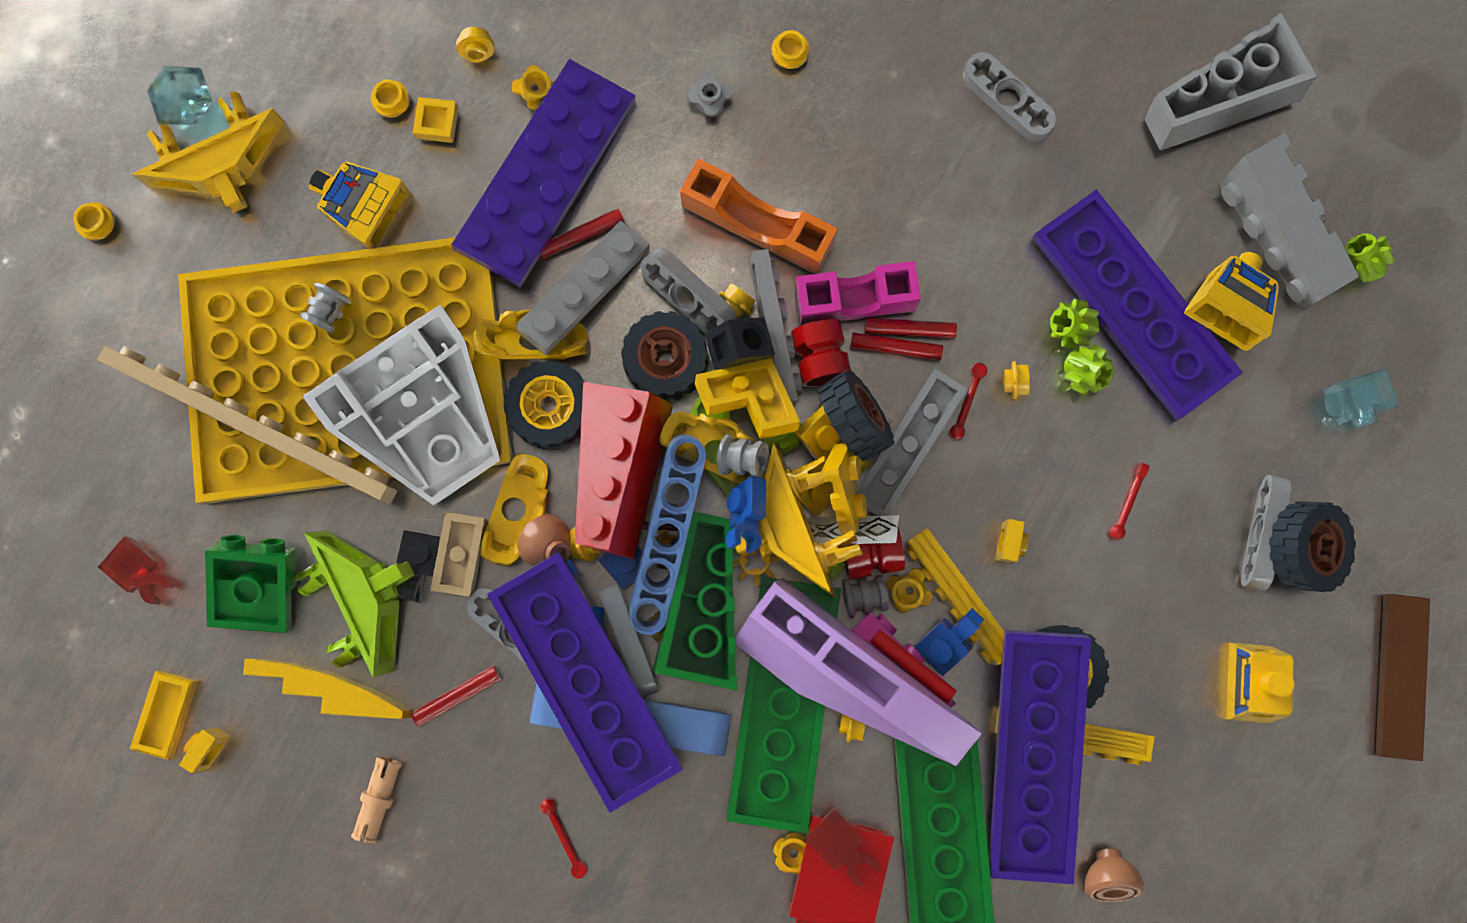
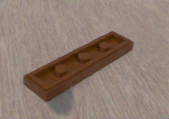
M1383 594L1375 756L1423 761L1430 598Z

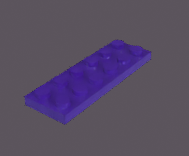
M569 58L452 242V249L521 287L635 103V94Z
M1097 189L1044 226L1032 237L1082 301L1088 302L1089 309L1099 312L1097 315L1099 324L1176 421L1183 418L1243 373L1210 330L1184 314L1189 304Z
M560 552L487 594L609 813L683 770V766Z
M1004 630L989 853L990 878L1074 884L1091 638L1088 635Z

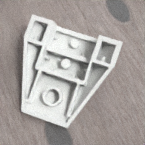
M441 305L410 323L302 396L329 432L433 506L500 461L465 339Z

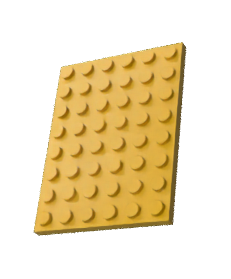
M456 237L178 274L187 387L190 386L193 380L215 391L212 399L224 404L228 397L250 408L246 416L259 421L261 416L264 415L284 425L281 431L282 434L294 439L298 432L319 443L316 451L329 456L333 449L354 460L351 468L364 474L367 467L389 477V479L395 478L329 432L302 396L410 323L441 305L465 339L500 457V461L494 465L509 464L513 459L510 429L507 421L508 416L504 412L503 406L506 399L504 398L505 384L502 359L477 353L473 348V335L477 323L481 320L497 321L492 271L454 251L451 244ZM315 282L322 283L352 300L351 304H343L340 310L343 312L341 319H335L333 334L300 317L301 313L307 312L310 304L307 303L310 296L315 297L318 291L314 286ZM188 405L196 503L203 505L348 485Z

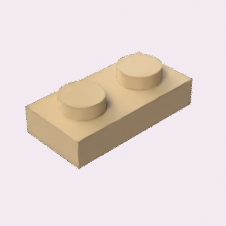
M445 512L430 591L471 597L475 589L481 557L480 549L486 530L487 519Z

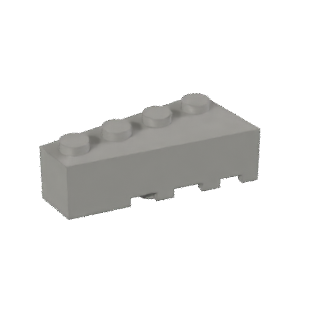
M1280 13L1271 19L1268 25L1259 31L1254 30L1227 52L1225 50L1222 51L1201 69L1193 70L1155 95L1144 120L1160 151L1299 102L1317 75L1284 15Z
M1286 132L1245 155L1218 184L1221 187V193L1226 203L1234 207L1242 218L1246 233L1256 239L1265 252L1264 257L1267 264L1277 271L1286 283V290L1290 298L1299 303L1302 309L1305 310L1358 278L1359 275L1337 232L1326 230L1324 226V213L1326 211L1320 199L1314 200L1310 198L1302 180L1307 178L1308 175L1301 162L1293 165L1286 151V148L1292 144Z

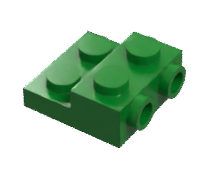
M227 535L221 537L220 541L205 550L207 627L287 633L292 628L291 590L297 585V581L293 582V577L297 574V547H286L285 540L280 538H267L261 540L260 544L246 543L245 536Z

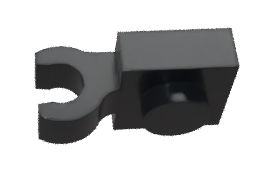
M407 530L403 531L396 563L401 564L408 561L414 576L400 584L398 598L417 603L420 602L425 576L433 577L440 542L439 536Z

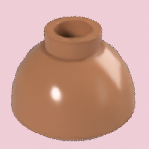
M544 514L532 519L523 528L518 539L520 557L533 567L558 552L567 561L570 556V530L566 523L556 515Z
M1118 849L1098 851L1096 853L1097 861L1089 868L1085 879V893L1097 901H1125L1139 896L1145 889L1139 871L1132 863L1122 858V852Z

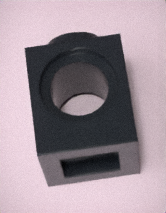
M764 317L726 320L705 334L715 370L769 359L776 355Z

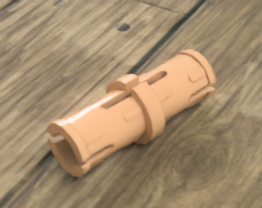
M382 756L376 757V763L367 791L361 793L360 801L363 804L354 831L351 834L352 839L360 841L361 838H364L363 843L368 844L377 843L385 811L390 809L393 803V799L390 796L399 768L402 765L401 762L394 759L388 764L389 758Z

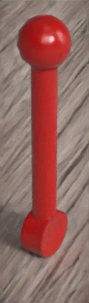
M976 363L971 369L973 378L957 423L950 429V434L954 439H961L965 435L964 424L980 379L984 378L988 371L983 363Z
M1143 462L1140 463L1136 470L1135 480L1117 525L1112 526L1110 529V535L1115 540H1121L1126 535L1124 526L1142 481L1149 471L1150 465Z
M545 799L542 801L540 809L545 815L549 816L572 863L571 874L577 879L583 878L588 870L585 862L579 861L555 812L556 803L552 799Z

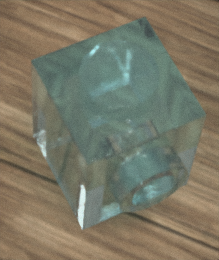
M163 66L147 89L158 124L195 125L212 103L201 68Z
M1386 368L1340 381L1324 389L1326 410L1334 418L1337 426L1352 422L1354 429L1378 422L1377 414L1399 406Z

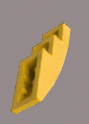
M245 658L243 675L283 677L282 694L322 697L320 714L392 719L411 718L413 709L378 689L341 674L299 663L261 658Z

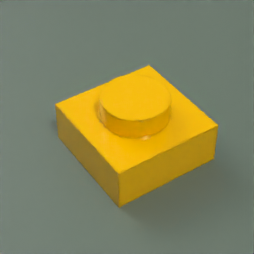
M418 97L412 132L415 138L453 143L459 109L456 101Z
M1008 519L1001 523L995 557L996 562L1013 564L1018 562L1019 556H1025L1029 539L1028 533H1023L1025 522Z
M218 727L202 729L201 732H196L186 743L183 750L186 755L179 766L192 774L208 771L231 736Z

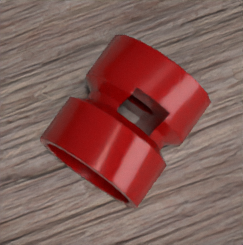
M826 319L801 325L791 331L795 354L802 356V360L798 363L802 386H822L846 370L851 372L848 353L840 349L845 340L839 320Z
M899 527L896 543L858 544L863 551V555H858L844 561L848 580L870 577L874 569H878L882 574L905 570V555Z

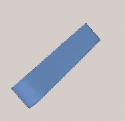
M681 434L674 437L667 447L630 600V621L636 631L644 635L658 633L667 621L706 460L704 446L697 438L689 434ZM683 443H691L697 449L695 460L687 465L680 464L675 459V451ZM674 483H681L687 487L686 499L679 504H672L665 499L667 488ZM663 524H673L678 528V535L674 541L662 543L655 537L657 529ZM651 565H665L669 569L667 577L661 582L650 581L646 577V572ZM644 604H653L659 609V613L654 620L643 621L636 615L638 609Z
M536 683L529 723L562 729ZM644 699L672 748L725 756L731 714Z

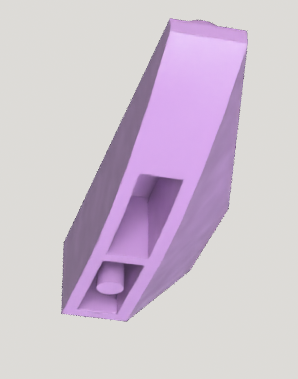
M783 577L773 583L749 615L736 637V645L798 694L952 765L957 766L982 734L978 728Z

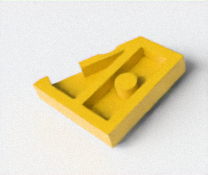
M845 443L834 444L822 469L824 482L832 481L834 493L830 494V501L836 514L840 533L846 534L851 530L857 533L860 518L867 517L866 497L864 493H858L857 480L861 479L860 460L858 455H852V452Z

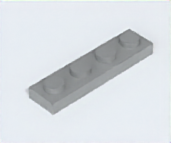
M620 221L516 324V331L544 355H547L649 251L650 244Z
M768 249L753 251L749 266L759 317L765 318L776 354L770 358L794 407L798 402V396H802V384L799 373L792 372L790 359L795 357L793 339L791 335L785 336L783 321H787L786 303L784 298H778L775 284L780 283L777 261L770 260Z
M934 368L893 433V446L881 452L858 489L859 494H865L868 513L873 516L890 515L967 392V387Z

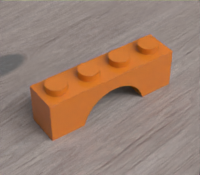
M699 158L680 190L683 208L764 249H768L770 252L813 274L820 272L835 244L838 228L805 211H785L760 200L744 189L733 175Z

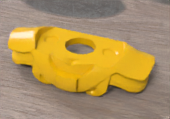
M530 310L506 311L500 315L499 321L481 320L477 323L473 335V348L477 353L495 356L500 359L565 360L570 357L587 354L586 344L588 336L585 327L581 323H578L547 355H544L538 349L529 350L521 346L520 341L525 338L516 331V324Z
M687 412L673 413L664 424L659 438L660 444L666 448L674 437L681 434H689L697 438L704 448L711 441H721L725 435H733L736 441L739 439H749L754 444V439L747 436L738 428V424L730 419L708 417L704 414H700L697 417ZM683 443L677 447L675 454L693 462L697 456V449L691 443ZM707 459L705 460V469L735 484H740L752 476L750 472L746 476L737 475L733 470L729 475H722L718 470L717 464L711 463Z
M517 453L512 459L483 536L480 555L485 560L496 565L511 566L520 556L518 552V539L523 528L532 519L548 514L545 511L548 489L545 488L548 469L547 463L543 460L523 453ZM518 498L525 504L526 511L520 520L510 521L504 517L502 506L506 500Z

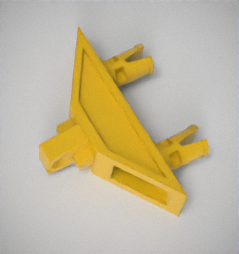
M229 92L234 110L231 109L221 96L217 103L222 109L230 128L183 150L180 149L170 125H159L163 141L150 129L147 135L160 160L132 173V175L147 187L211 194L214 198L221 196L225 206L231 208L233 213H236L247 207L239 187L246 184L245 180L250 178L285 124V121L273 107L250 117L239 92Z
M773 442L765 475L766 517L759 521V532L762 542L760 548L751 554L760 551L763 558L775 554L780 560L837 598L827 573L830 571L829 567L858 555L861 556L863 551L858 544L849 546L858 540L854 530L822 544H819L818 541L815 542L799 500L801 492L826 483L822 475L826 458L822 456L818 460L791 470L789 467L787 468L781 451ZM741 536V544L736 546V550L742 557H746L751 554L746 553V541Z

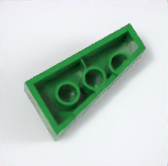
M693 511L668 618L660 634L653 673L737 691L735 666L736 638L734 636L735 598L733 596L732 573H734L733 549L728 548L726 545V535L732 529L729 527L730 519Z

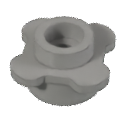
M712 72L703 73L700 83L695 88H691L687 93L688 101L691 104H696L699 110L710 117L718 115L719 111L724 107L725 101L730 100L733 95L731 86L720 83ZM708 92H713L714 95L712 97H708L706 94Z

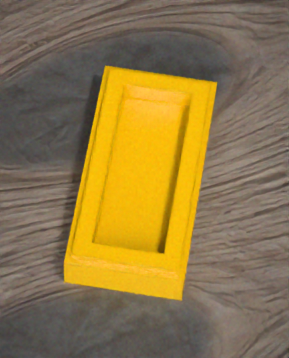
M156 670L130 750L165 760L174 759L199 681Z

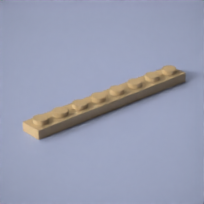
M104 346L97 359L390 505L397 493V490L386 485L389 477L367 467L363 474L351 468L354 462L353 459L333 449L329 456L316 451L319 445L318 442L298 432L294 439L281 433L284 425L264 415L261 416L259 421H256L246 416L250 408L228 397L224 404L212 399L215 391L193 380L190 386L187 387L177 382L181 374L159 363L153 370L143 365L146 359L145 356L123 346L120 353Z

